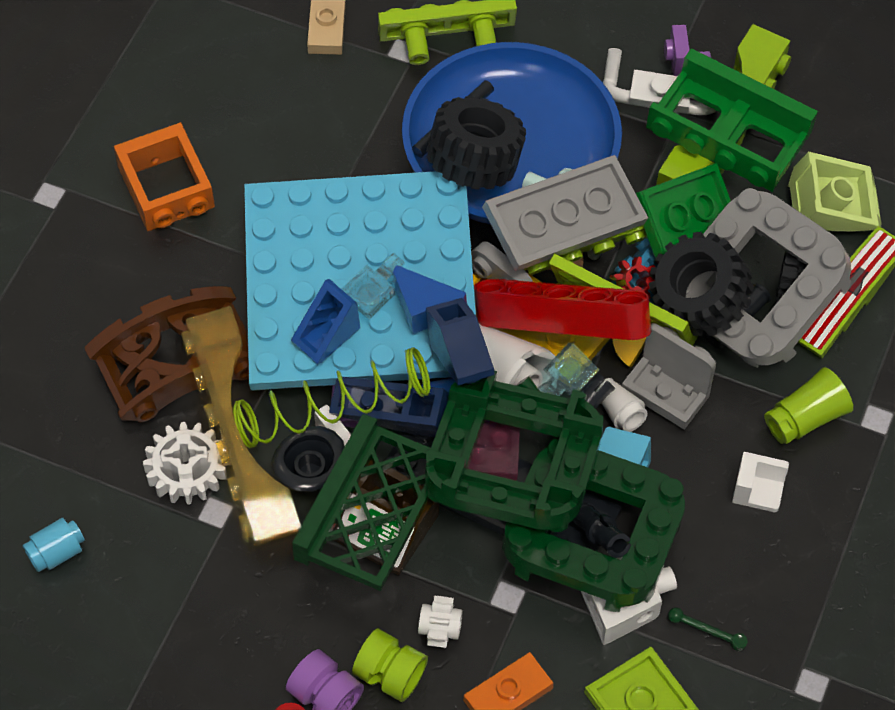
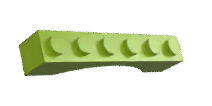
M752 24L737 48L734 70L774 89L777 82L775 78L778 74L782 76L785 74L792 58L787 55L790 40ZM746 131L743 133V135L737 142L738 145H741L745 137ZM677 145L659 170L657 185L715 163L698 154H692L683 146ZM719 167L720 173L722 174L725 170Z

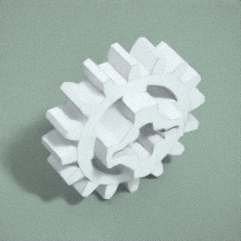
M181 422L180 430L174 431L168 425L166 426L167 435L164 438L157 434L153 436L155 447L146 446L147 459L143 461L145 473H148L146 477L149 486H155L159 497L169 492L171 503H175L179 496H184L186 503L191 504L192 496L198 494L199 498L204 501L207 499L205 490L208 488L216 492L219 490L217 479H226L225 466L229 465L227 453H225L224 442L222 439L216 440L213 429L203 434L200 423H197L193 430H188L186 423Z

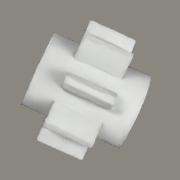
M435 595L432 605L422 604L418 634L428 635L427 645L446 648L449 638L459 639L463 610L453 608L454 598Z

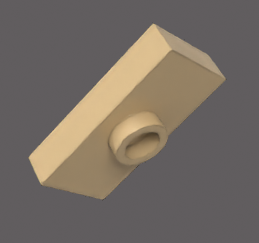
M311 0L307 44L308 54L342 55L346 0Z

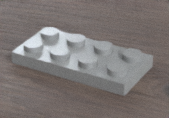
M615 155L486 200L482 207L515 272L549 260L553 257L554 253L560 256L644 225L648 219Z

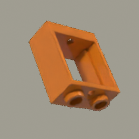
M181 122L114 145L117 166L147 232L156 228L168 227L173 222L189 216L201 215L215 207L212 186ZM183 156L196 185L149 201L136 172Z

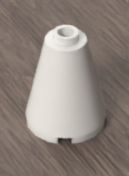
M480 325L494 370L497 371L496 381L517 386L521 380L529 376L540 392L549 393L558 374V370L553 367L554 361L558 362V359L550 350L492 327Z

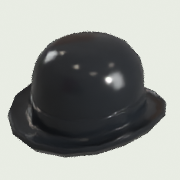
M323 426L307 427L300 434L293 432L280 443L274 452L271 463L274 475L284 486L296 491L315 492L321 490L345 447L344 441L334 430Z

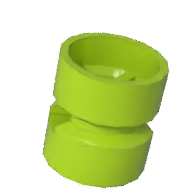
M377 628L362 645L355 659L352 674L370 685L380 682L384 693L400 702H404L421 679L428 662V656L409 645L400 648L397 638Z

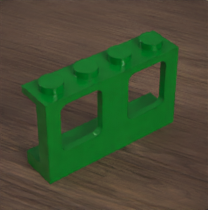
M691 48L684 57L682 71L659 104L655 102L651 104L646 128L661 138H667L683 146L688 152L698 154L717 163L720 168L740 175L751 184L773 192L812 133L818 111ZM686 97L693 98L720 113L719 118L710 130L674 112L682 99ZM747 129H754L783 145V149L774 162L737 144Z

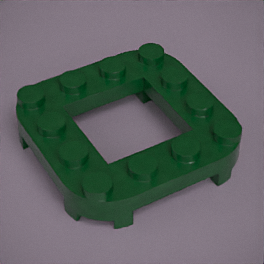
M494 370L495 375L482 378L475 383L457 385L454 382L449 389L448 403L432 447L427 449L425 483L429 498L436 503H442L450 508L530 528L551 530L553 532L564 531L568 527L569 522L578 515L582 507L600 447L603 415H599L598 411L586 401L587 394L573 389L571 397L565 398L496 381V370ZM485 419L559 437L547 478L544 479L542 487L468 469Z
M559 439L552 440L549 446L537 455L524 483L542 487L544 479L547 478ZM598 450L587 489L642 509L631 535V541L628 542L631 544V547L621 560L547 534L548 530L506 522L502 550H504L509 562L516 568L515 575L528 581L532 573L604 599L606 600L605 610L620 612L621 607L636 605L643 601L648 603L654 595L657 582L676 534L679 532L685 510L684 487L679 480L670 478L659 471Z

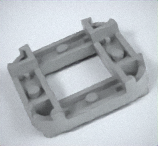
M752 188L743 190L738 197L727 204L703 234L707 237L709 233H713L720 240L724 238L738 254L755 233L760 236L764 235L807 265L761 323L744 310H741L744 316L739 322L733 319L730 322L732 328L724 331L722 327L718 328L717 335H713L714 338L739 355L747 364L757 368L759 365H771L782 360L786 363L797 354L793 347L838 292L846 294L852 283L850 280L851 261L841 242L833 234L777 196L768 192L757 191ZM708 271L696 276L687 288L686 298L699 297L708 292L716 281L717 272Z

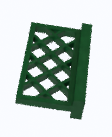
M362 414L292 542L294 560L309 566L310 562L316 563L381 591L429 499L425 474L415 477L409 462L421 458L426 459L427 449L431 448L377 426V419ZM383 441L395 446L400 456L379 462L375 451L380 442ZM372 459L373 465L368 466L370 460ZM403 464L409 480L389 486L383 471ZM377 473L383 488L362 494L358 485L360 479ZM425 484L421 491L419 485ZM413 488L417 497L415 504L398 510L392 494ZM355 491L356 497L350 498ZM386 496L392 512L371 518L366 503ZM360 505L366 520L345 527L341 519L343 510ZM408 516L405 523H403L402 518ZM396 520L400 529L398 537L381 542L375 526ZM336 523H337L339 529L333 531V529H334V527H335V525H336ZM369 529L375 545L354 551L348 535ZM343 538L348 551L347 554L335 558L321 553L326 542ZM391 549L388 556H386L385 550ZM379 553L383 565L378 575L375 576L361 570L358 559Z

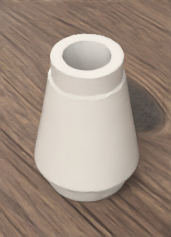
M612 378L604 379L605 381L595 392L606 381H609L615 387V390L602 402L615 428L628 432L639 428L646 420L648 414L645 409V403Z

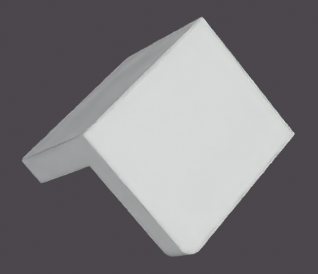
M743 452L732 503L777 512L780 506L789 462Z

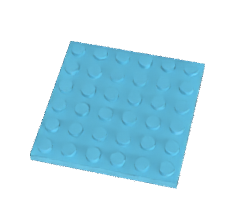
M436 171L244 184L250 390L303 387L304 380L307 381L309 387L335 385L337 370L341 372L342 377L374 380L370 364L371 360L375 362L377 372L382 381L409 380L405 350L415 347L421 353L430 379L452 377L431 349L428 329L412 333L395 291L393 270L398 265L466 292L467 305L476 315L467 187L465 185L464 187L457 185L452 180L448 181L442 177V173ZM330 279L357 302L361 328L322 363L317 364L291 339L324 281ZM413 356L417 378L422 379L418 364Z

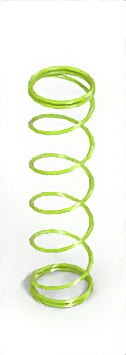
M415 347L405 350L406 367L409 377L408 391L405 398L399 400L385 387L377 372L375 362L371 360L375 395L372 407L367 410L360 408L351 398L343 383L341 372L337 370L336 374L341 389V409L339 416L333 420L327 419L317 408L310 395L307 381L304 380L303 387L308 400V417L306 425L300 430L292 428L283 418L278 409L275 394L270 390L269 396L275 410V427L273 435L266 440L259 438L258 423L251 406L243 399L235 401L233 421L236 432L242 443L248 448L256 447L259 441L265 444L271 442L276 435L279 418L291 431L300 434L309 426L312 407L325 421L332 424L337 423L343 414L345 395L359 411L366 414L370 413L377 403L378 382L385 393L398 403L406 402L410 396L412 386L419 396H428L430 393V378L425 361ZM413 356L416 359V362L421 373L423 388L421 387L416 375L413 363ZM240 405L244 408L249 418L251 428L243 416ZM241 420L252 435V443L245 434Z

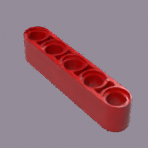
M487 279L474 285L477 320L480 325L485 327L621 340L643 339L652 332L649 296L643 291L506 279Z

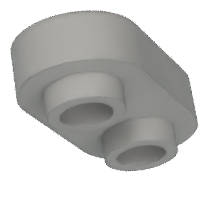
M484 241L471 251L472 269L481 278L533 282L524 269L515 272L508 257L491 243Z

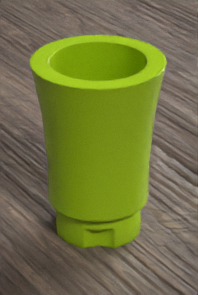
M823 367L804 385L776 403L775 408L764 414V419L776 440L781 444H787L793 439H800L812 430L836 418L851 413L853 411V402L840 378L829 368Z

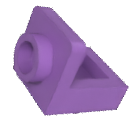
M672 25L670 39L664 41L665 60H671L673 76H678L682 71L684 57L690 50L686 25ZM709 51L700 52L711 58Z

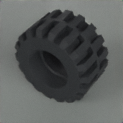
M465 96L464 99L460 97L453 98L451 102H444L436 112L426 150L428 153L427 159L433 164L432 168L436 172L442 173V177L448 181L456 182L457 185L463 187L464 185L470 186L471 189H494L495 186L501 187L514 177L526 139V129L522 127L523 122L521 119L515 117V113L510 109H505L502 104L488 101L485 98H474L473 96Z
M693 232V238L690 239L686 234L678 237L679 243L673 245L670 242L665 246L667 252L664 255L659 253L655 259L658 266L651 267L650 276L654 281L649 283L650 291L654 294L652 298L658 307L687 321L693 336L701 337L703 331L709 336L717 335V329L721 327L724 331L732 328L730 322L733 319L739 322L744 316L741 313L742 308L748 309L751 304V300L747 296L753 294L754 289L753 284L750 282L753 279L751 272L737 251L724 238L720 240L713 233H709L705 237L702 232ZM708 271L717 272L716 281L708 292L699 297L686 298L687 288L696 276Z

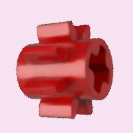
M640 256L634 257L631 267L627 261H619L618 266L621 271L618 274L610 275V279L615 280L617 286L623 289L643 291L648 294L650 299L651 296L648 292L650 288L649 283L654 281L650 276L651 267H655V265L643 266ZM637 273L640 277L636 281L637 286L631 287L629 284L633 278L631 274Z

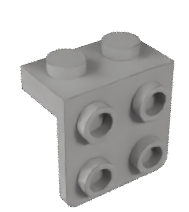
M652 323V332L645 340L643 357L624 380L622 387L641 399L645 406L685 430L710 396L716 362L705 349L690 345L668 327H661Z

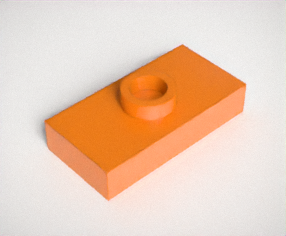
M529 652L464 694L463 701L470 710H522L551 691L554 683L531 652Z

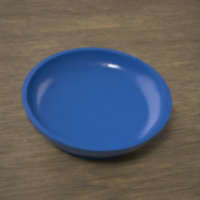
M490 43L475 46L448 57L432 68L419 81L408 99L403 115V144L414 173L435 171L432 168L433 164L427 159L428 153L420 158L413 152L412 146L432 129L438 108H441V105L446 101L451 102L453 98L460 97L464 99L484 80L489 81L494 87V91L486 99L502 104L505 109L513 111L515 117L521 119L523 122L522 127L526 129V139L516 172L511 181H507L501 187L495 186L494 189H471L470 186H466L469 219L485 224H490L482 208L485 201L522 188L523 180L529 171L548 179L559 175V172L564 168L576 169L613 155L618 159L621 148L622 126L619 111L612 95L603 82L590 69L572 57L557 50L529 43Z

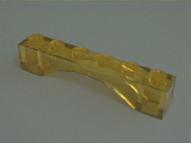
M228 306L187 318V331L181 332L183 344L187 355L194 353L198 367L192 369L198 391L205 389L208 396L209 404L203 405L210 428L214 426L218 428L221 440L216 441L215 445L221 464L228 463L233 476L226 479L232 500L240 499L244 514L239 515L238 519L244 538L252 537L254 546L298 533L301 525L290 490L273 479L255 461L244 445L235 424L231 405V384L234 369L242 351V339L232 307Z

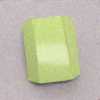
M808 151L793 167L788 184L791 192L792 207L827 231L875 230L877 226L881 227L877 189L870 166Z

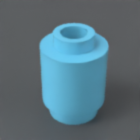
M60 518L29 536L30 541L22 546L37 572H40L45 568L51 570L82 552L80 543L85 541L73 520L67 523L63 518Z

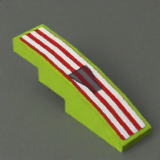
M880 226L876 227L850 257V280L852 283L846 294L839 291L798 341L800 345L822 359L841 332L847 330L862 307L869 304L895 267V236Z

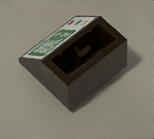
M372 459L370 460L368 466L373 465ZM392 468L383 471L389 486L409 480V477ZM377 473L362 477L358 483L362 494L383 488ZM419 485V488L422 491L424 485ZM413 488L392 494L398 510L414 505L417 500ZM355 491L350 498L356 497ZM386 496L366 503L371 518L392 512ZM430 498L428 499L391 571L398 576L401 574L439 516V503L432 501ZM360 505L345 509L341 514L345 527L366 520ZM408 516L402 518L403 523H405ZM396 520L375 526L381 542L396 538L400 533ZM369 529L348 535L354 551L375 545ZM343 538L334 540L335 542L345 546ZM391 549L385 550L386 556H388ZM379 553L365 557L380 566L383 565Z

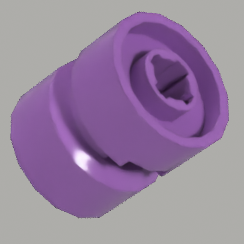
M317 649L312 651L298 664L287 681L286 690L302 704L312 703V710H352L363 693L364 685L345 670L338 672V663L325 652Z

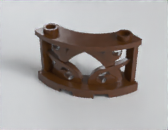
M212 286L190 289L191 296L173 300L171 295L154 300L140 307L142 314L124 324L121 319H118L84 347L89 359L96 360L120 409L118 415L121 420L145 422L154 418L158 411L169 403L196 389L218 382L249 378L248 332L232 304L237 298L231 287ZM218 319L220 320L223 328H218ZM194 323L195 327H189L184 324ZM172 329L179 335L187 338L201 339L185 365L158 362L151 358L160 347L161 332ZM150 338L151 342L144 350V344L140 343ZM223 340H230L236 352H233L232 346ZM224 351L232 352L228 354H222V352ZM120 361L127 367L122 375L115 362ZM138 372L139 374L135 380L136 392L143 385H149V387L133 398L127 384Z

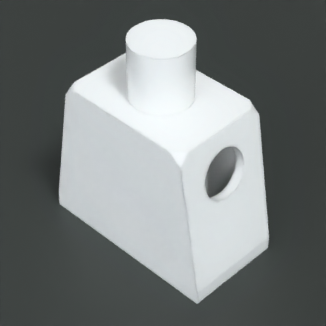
M671 567L663 568L655 593L648 603L643 601L636 605L621 607L620 612L605 610L606 600L581 591L603 645L656 619L660 614L662 606L660 594L677 589V582Z

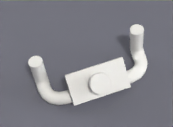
M609 48L603 84L609 90L614 101L650 108L653 102L659 104L678 76L634 69L631 90L618 88L616 86L622 50ZM690 97L682 99L674 112L691 115H709L715 113L716 110L698 101L690 100Z

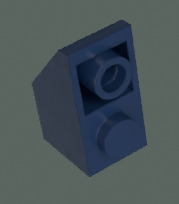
M463 298L426 308L430 347L457 385L475 383L482 378L495 375L477 317Z

